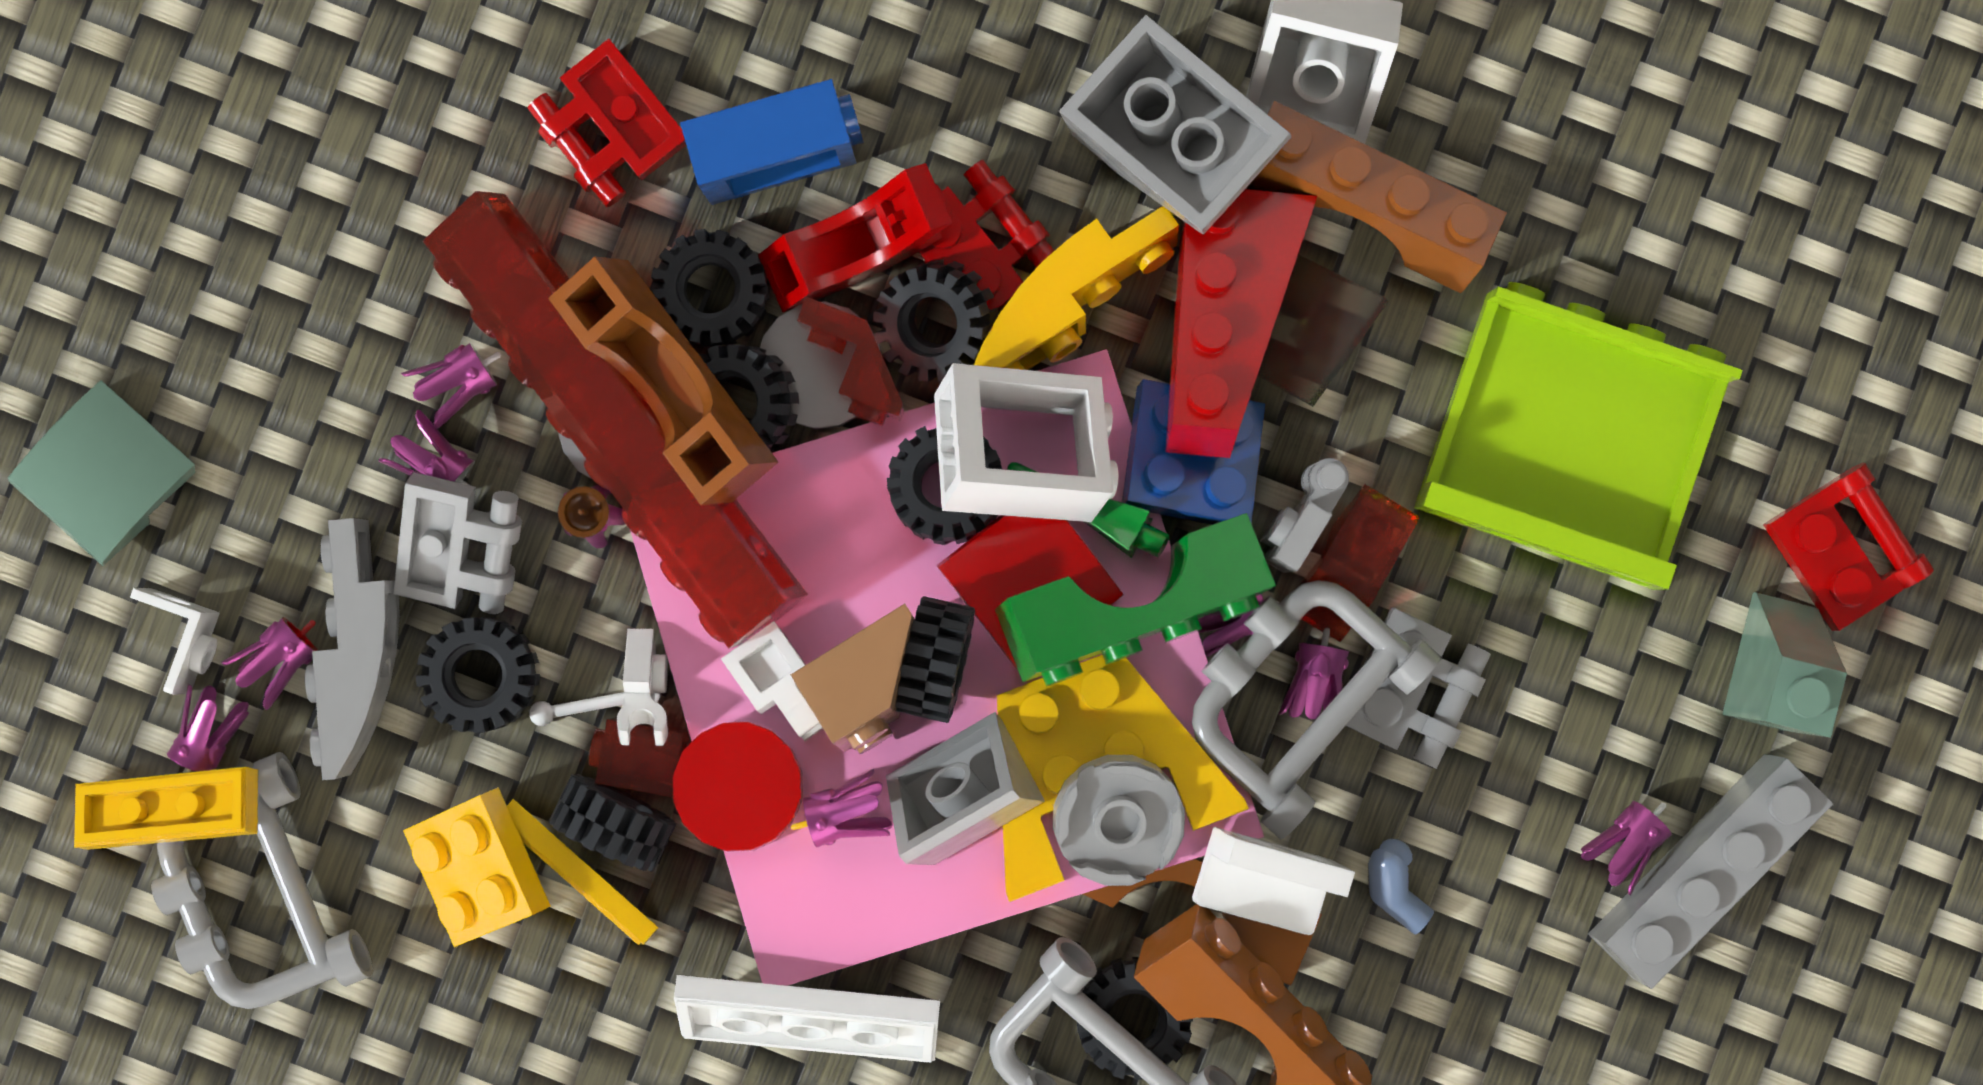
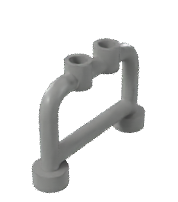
M1317 580L1301 584L1290 592L1280 604L1269 595L1260 604V608L1254 610L1244 622V625L1253 634L1242 647L1236 651L1228 643L1225 644L1202 669L1201 672L1211 682L1203 689L1193 709L1192 726L1196 741L1219 767L1267 809L1261 819V823L1280 840L1289 835L1302 822L1316 802L1296 782L1381 684L1388 678L1407 695L1428 677L1441 660V656L1422 639L1410 646L1353 593L1333 582ZM1317 606L1328 607L1375 648L1376 652L1267 775L1222 734L1217 722L1218 714L1230 698L1237 694L1251 679L1268 655L1289 636L1306 612Z
M281 752L253 763L252 768L258 769L257 835L308 961L256 983L249 984L239 980L233 973L228 961L230 952L227 940L221 929L213 924L204 902L206 892L203 881L197 870L189 865L183 847L184 841L157 843L159 861L165 876L153 880L151 884L152 895L160 911L167 916L179 911L189 935L177 939L175 943L177 957L183 969L190 975L203 970L208 983L219 998L231 1006L245 1009L270 1005L335 977L341 985L347 987L371 977L373 972L367 946L356 930L351 929L329 939L327 937L276 812V808L299 799L301 795L296 772L288 758Z
M1065 937L1058 938L1040 957V966L1044 973L1003 1015L990 1037L989 1053L993 1066L1009 1085H1057L1054 1079L1040 1069L1031 1070L1018 1058L1014 1049L1018 1037L1054 1001L1149 1085H1238L1229 1074L1213 1065L1206 1066L1189 1084L1081 991L1096 975V966L1091 956L1079 944Z

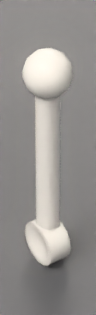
M624 692L556 705L539 701L531 706L529 717L535 725L546 726L556 717L621 706L624 701ZM655 693V702H658L661 698V693Z

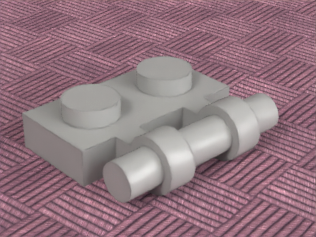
M1326 458L1308 466L1304 470L1301 477V486L1305 493L1303 498L1293 509L1287 507L1285 511L1280 509L1261 539V542L1269 546L1264 556L1268 564L1283 573L1295 572L1300 569L1332 517V510L1347 488L1349 473L1342 462L1333 458Z
M413 472L405 483L393 594L455 609L463 597V589L480 593L479 608L481 611L488 614L501 613L504 610L506 594L513 590L515 568L510 564L512 545L519 541L522 525L521 518L516 515L518 496L509 491L495 492L492 497L491 511L482 512L473 509L476 487ZM470 539L487 543L485 560L483 562L467 559Z
M1390 608L1384 620V623L1410 646L1422 639L1441 657L1452 636L1396 608ZM1468 643L1458 666L1441 658L1428 677L1407 695L1387 678L1346 726L1395 750H1398L1407 729H1412L1424 735L1414 759L1437 769L1446 748L1450 747L1453 749L1461 734V731L1456 729L1471 696L1478 697L1486 681V679L1481 677V674L1491 654ZM1371 648L1364 664L1376 652L1375 648ZM1435 677L1449 685L1434 716L1430 717L1418 711L1417 708L1431 678Z

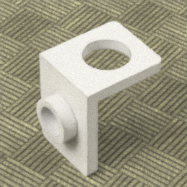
M133 588L130 598L189 619L163 690L172 695L186 694L188 684L192 685L193 688L197 674H204L213 660L217 639L211 636L220 613L155 589Z

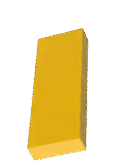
M238 767L76 784L74 848L86 850L249 835L257 834L258 769Z
M512 799L507 807L522 842L635 943L645 945L659 928L518 802Z

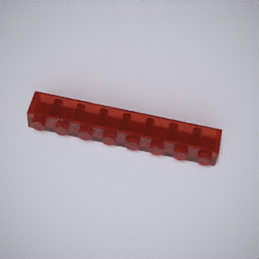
M475 191L423 240L424 244L436 258L433 261V265L439 276L451 287L460 290L473 308L470 314L475 324L486 335L499 342L510 357L508 366L514 376L522 384L535 390L548 408L546 410V417L558 433L574 442L586 458L583 464L589 476L599 486L610 490L624 509L622 510V518L625 524L636 536L649 542L662 560L660 561V568L664 576L674 587L688 594L700 610L698 617L701 625L712 638L719 642H724L728 649L739 646L773 621L776 622L808 595L737 499L731 503L700 505L663 455L665 449L664 432L649 404L630 381L616 368L584 348L548 299L569 280V277L506 194Z

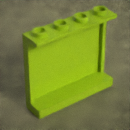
M1508 282L1506 289L1498 286L1486 294L1414 508L1651 590H1669L1677 565L1668 561L1728 383L1740 379L1743 370L1724 364L1726 354L1713 348L1689 344L1686 351L1665 344L1666 334L1657 329L1630 323L1627 330L1604 323L1606 314L1593 307L1579 303H1568L1567 309H1563L1543 302L1545 293L1537 288L1517 282Z

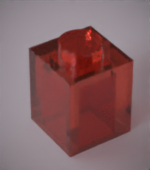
M617 717L607 719L605 730L596 728L589 753V766L598 768L595 783L663 796H673V774L683 750L688 746L689 730L668 726L667 740L663 746L655 745L654 727L649 724H639L631 730L629 745H621L619 741Z

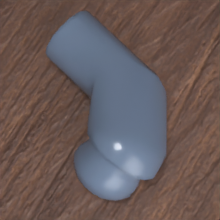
M1387 839L1382 842L1379 849L1372 852L1368 861L1369 894L1375 904L1416 935L1430 921L1434 910L1408 890V865L1413 860L1409 846L1398 839Z

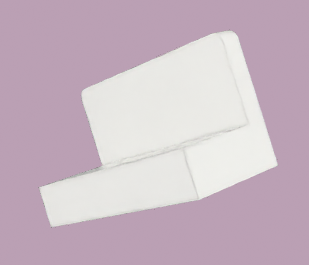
M1213 827L1192 899L1202 907L1311 935L1315 931L1326 892L1348 897L1355 872L1325 857Z

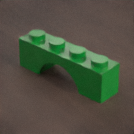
M1244 513L1188 533L1171 546V563L1167 581L1158 597L1150 604L1133 608H1122L1104 604L1086 594L1068 576L1009 597L995 609L1022 682L1042 676L1047 687L1083 673L1080 662L1102 654L1106 665L1143 651L1139 641L1143 638L1161 632L1165 643L1201 630L1202 627L1198 618L1220 611L1223 621H1227L1260 608L1256 597L1276 585L1248 514Z

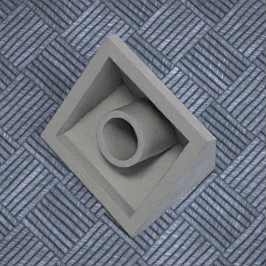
M996 712L886 775L898 854L906 864L936 865L1045 802L1006 726Z

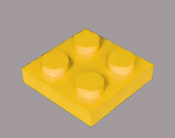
M499 787L403 830L411 847L413 859L421 870L436 904L439 919L446 928L454 947L551 907Z

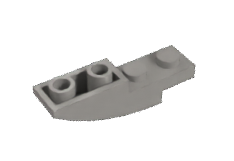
M356 518L328 520L329 535H323L321 539L322 565L326 573H332L334 598L328 599L326 602V624L329 635L337 637L338 649L312 651L313 664H309L306 667L305 688L309 702H316L318 728H313L310 734V753L314 766H321L322 780L338 779L352 774L365 752L381 717L391 684L396 658L400 618L399 596L393 594L395 581H373L369 520Z

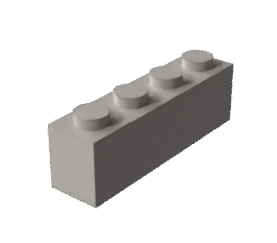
M1764 754L1636 884L1631 896L1627 893L1588 935L1634 980L1653 989L1810 829L1833 803L1788 758Z

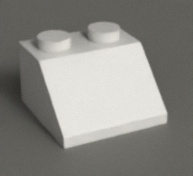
M1271 0L1246 97L1266 114L1273 102L1276 101L1365 144L1398 46L1403 3L1393 0Z

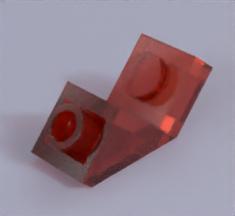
M806 297L797 319L801 328L810 331L806 341L839 355L843 354L846 345L855 349L838 392L841 398L851 402L847 413L879 426L884 425L887 416L901 421L905 407L867 320Z
M1364 484L1332 526L1323 555L1300 585L1317 580L1337 583L1353 593L1362 603L1369 607L1413 532L1419 516ZM1324 606L1313 607L1301 618L1322 632L1325 628H1329V636L1338 642H1341L1351 630V627L1333 610Z

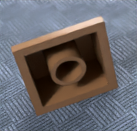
M905 603L790 674L832 744L844 752L853 748L854 750L857 749L859 754H863L893 735L888 725L900 718L901 712L896 711L898 685L901 680L900 674L902 664L905 661L907 642L910 639L913 620L915 621Z

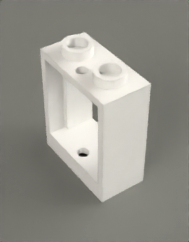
M952 363L934 394L942 511L1092 522L1105 503L1114 497L1119 477L1117 463L1115 460H1110L1108 438L1112 429L1113 412L1111 405L1104 402L1102 377ZM981 407L1072 415L1078 476L986 468Z

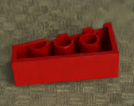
M1244 189L1204 235L1181 220L1166 453L1222 458L1231 457L1317 196Z

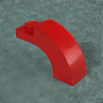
M923 163L904 169L884 186L859 203L817 223L783 234L760 252L758 257L782 312H786L801 304L811 303L852 286L913 256L942 238L940 231L950 225L952 221L946 210L943 192L934 182L927 164Z

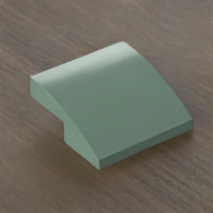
M100 380L35 444L9 475L8 481L98 563L104 566L150 524L149 515L193 476L196 471L195 464Z

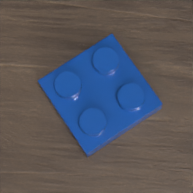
M1143 379L1136 389L1122 502L1150 510V513L1211 525L1247 513L1252 524L1265 403L1249 400L1230 458L1166 453L1170 384Z

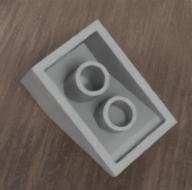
M1147 15L1140 20L1059 110L1072 136L1117 174L1202 235L1206 233L1291 139V134Z

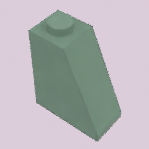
M1753 592L1722 715L1783 731L1831 738L1847 672L1818 608Z

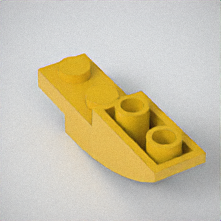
M1162 206L1112 239L1098 219H1095L1067 239L1041 262L1013 294L986 336L974 365L1029 370L1046 358L1051 363H1054L1075 351L1082 343L1080 336L1086 333V314L1081 308L1087 303L1090 308L1100 306L1121 289L1122 286L1119 282L1138 270H1141L1143 274L1151 273L1164 265L1174 255L1175 251L1173 248L1177 246L1179 224L1170 211Z

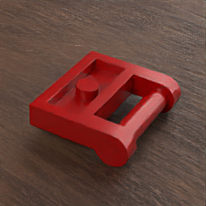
M1864 462L1840 474L1763 524L1814 605L1819 609L1820 614L1831 631L1842 630L1902 590L1919 583L1934 572V568L1925 554L1917 555L1878 496L1871 485L1875 477ZM1847 497L1894 567L1881 577L1834 507L1835 504Z

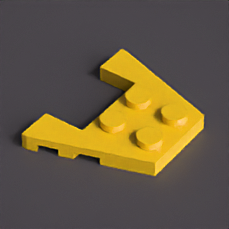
M1103 655L1081 662L1080 665L1083 673L1065 681L1046 687L1044 679L1040 678L997 695L998 716L1006 726L1045 802L1003 825L1005 886L1009 902L1065 881L1041 817L1053 812L1054 802L1064 781L1084 763L1102 756L1134 755L1156 764L1161 770L1167 768L1181 799L1192 831L1249 809L1243 796L1127 658L1106 665Z

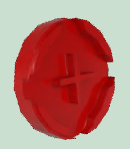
M750 722L721 723L701 732L683 750L673 774V802L683 825L701 842L727 852L755 851L778 840L793 822L803 800V772L793 749L773 731Z

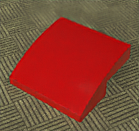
M1001 515L936 565L967 606L974 607V616L982 623L1016 669L1017 666L995 612V609L1007 598L1068 576L1086 594L1104 604L1112 605L1124 595L1067 520Z

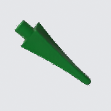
M1011 462L1007 467V470L1037 472L1018 462ZM1109 499L1092 522H1084L1130 558L1133 557L1137 548L1159 558L1170 537L1169 534L1150 525L1153 521V518L1149 517L1150 510Z

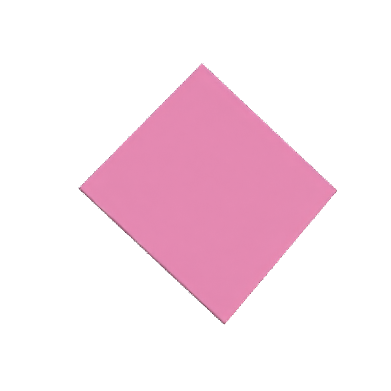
M1107 349L1038 370L1042 372L1102 377L1104 402L1111 405L1113 412L1112 429L1108 438L1110 460L1116 461L1119 474L1117 490L1112 499L1122 502L1132 425ZM935 403L774 452L772 454L779 463L731 503L700 505L683 481L622 499L691 741L701 732L721 723L750 722L773 731L793 749L803 772V798L810 797L811 793L831 788L837 790L874 769V774L854 788L875 781L883 784L882 792L877 796L879 800L878 807L855 818L886 817L890 819L893 824L892 828L888 829L890 836L840 838L832 845L824 844L816 847L808 827L797 830L791 829L792 824L806 821L802 800L793 822L778 840L755 851H724L760 978L764 984L789 986L1106 887L1082 877L1063 856L1053 831V812L1042 816L1041 820L1065 881L1009 902L1006 895L1003 826L936 865L906 864L898 854L886 775L994 712L998 714L997 695L1043 678L1040 676L1022 682L1018 670L975 616L966 665L962 674L963 678L949 723L901 713L899 719L888 725L893 735L863 754H859L858 750L853 748L844 752L832 744L824 729L804 741L795 732L777 704L763 714H760L721 660V658L773 621L780 627L807 665L904 603L914 619L917 607L920 605V600L923 596L966 605L936 566L964 543L956 544V541H946L945 545L934 544L933 540L925 537L923 540L914 535L913 531L908 526L905 527L899 519L890 501L891 498L887 489V478L890 477L888 466L892 456L897 457L900 452L898 447L905 438L909 441L917 436L915 431L926 426L927 430L936 428ZM981 407L983 436L989 441L990 447L996 450L1001 461L1002 470H1007L1011 462H1018L1039 473L1078 476L1072 415ZM937 462L925 472L921 487L924 497L931 504L942 508L939 462ZM1150 513L1149 517L1153 518L1150 525L1166 533L1161 515ZM1067 520L1124 594L1111 606L1122 608L1139 607L1152 603L1158 597L1167 581L1170 570L1171 546L1169 540L1159 558L1139 548L1136 549L1133 557L1130 558L1083 521ZM976 533L967 537V541L970 540L973 536H975ZM1198 631L1165 643L1161 632L1139 640L1143 651L1127 657V659L1196 740L1192 726L1194 705L1203 689L1211 682L1201 672L1208 661ZM1222 708L1218 714L1217 721L1219 730L1234 744ZM1218 765L1217 767L1246 800L1249 809L1195 831H1192L1185 813L1184 837L1174 858L1164 868L1205 856L1213 827L1257 839L1264 837L1251 795ZM1167 768L1162 769V771L1172 780L1169 770Z

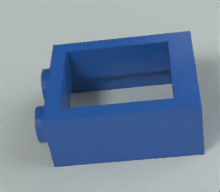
M832 79L680 122L697 184L711 205L857 164L852 146L864 143L851 96L847 94L837 97Z

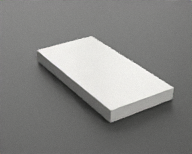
M677 975L674 1001L681 1035L685 1039L929 1063L935 1061L940 1001L682 975Z

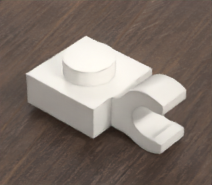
M775 621L721 658L760 714H763L777 704L795 732L804 741L823 729L790 675L806 664Z
M627 629L623 674L624 701L617 715L618 736L621 745L630 744L631 730L639 724H649L654 727L655 745L663 746L668 737L666 712L659 703L655 702V693H666L668 660L667 655L656 654L653 629Z

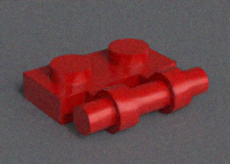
M609 38L559 77L573 94L574 99L559 109L551 97L544 93L534 99L527 107L541 125L538 130L541 137L549 147L557 146L577 170L574 173V178L585 192L593 190L607 208L614 205L626 194V191L612 175L624 162L629 164L642 181L686 146L681 127ZM590 117L610 141L608 145L596 154L577 131L579 126Z
M982 159L970 167L963 175L978 194L967 204L963 205L949 186L942 190L946 201V210L952 223L940 231L942 238L918 253L926 263L932 260L944 259V265L953 261L964 264L962 270L964 274L975 271L982 277L976 284L978 288L983 291L989 287L994 298L986 301L988 308H998L999 310L1008 303L1023 283V280L1012 267L1027 256L1037 268L1055 250L1047 241L1050 234L1039 220L1033 223L1011 196L1015 189L1003 175L997 178ZM991 212H993L1013 238L1000 250L997 249L978 224L979 221Z

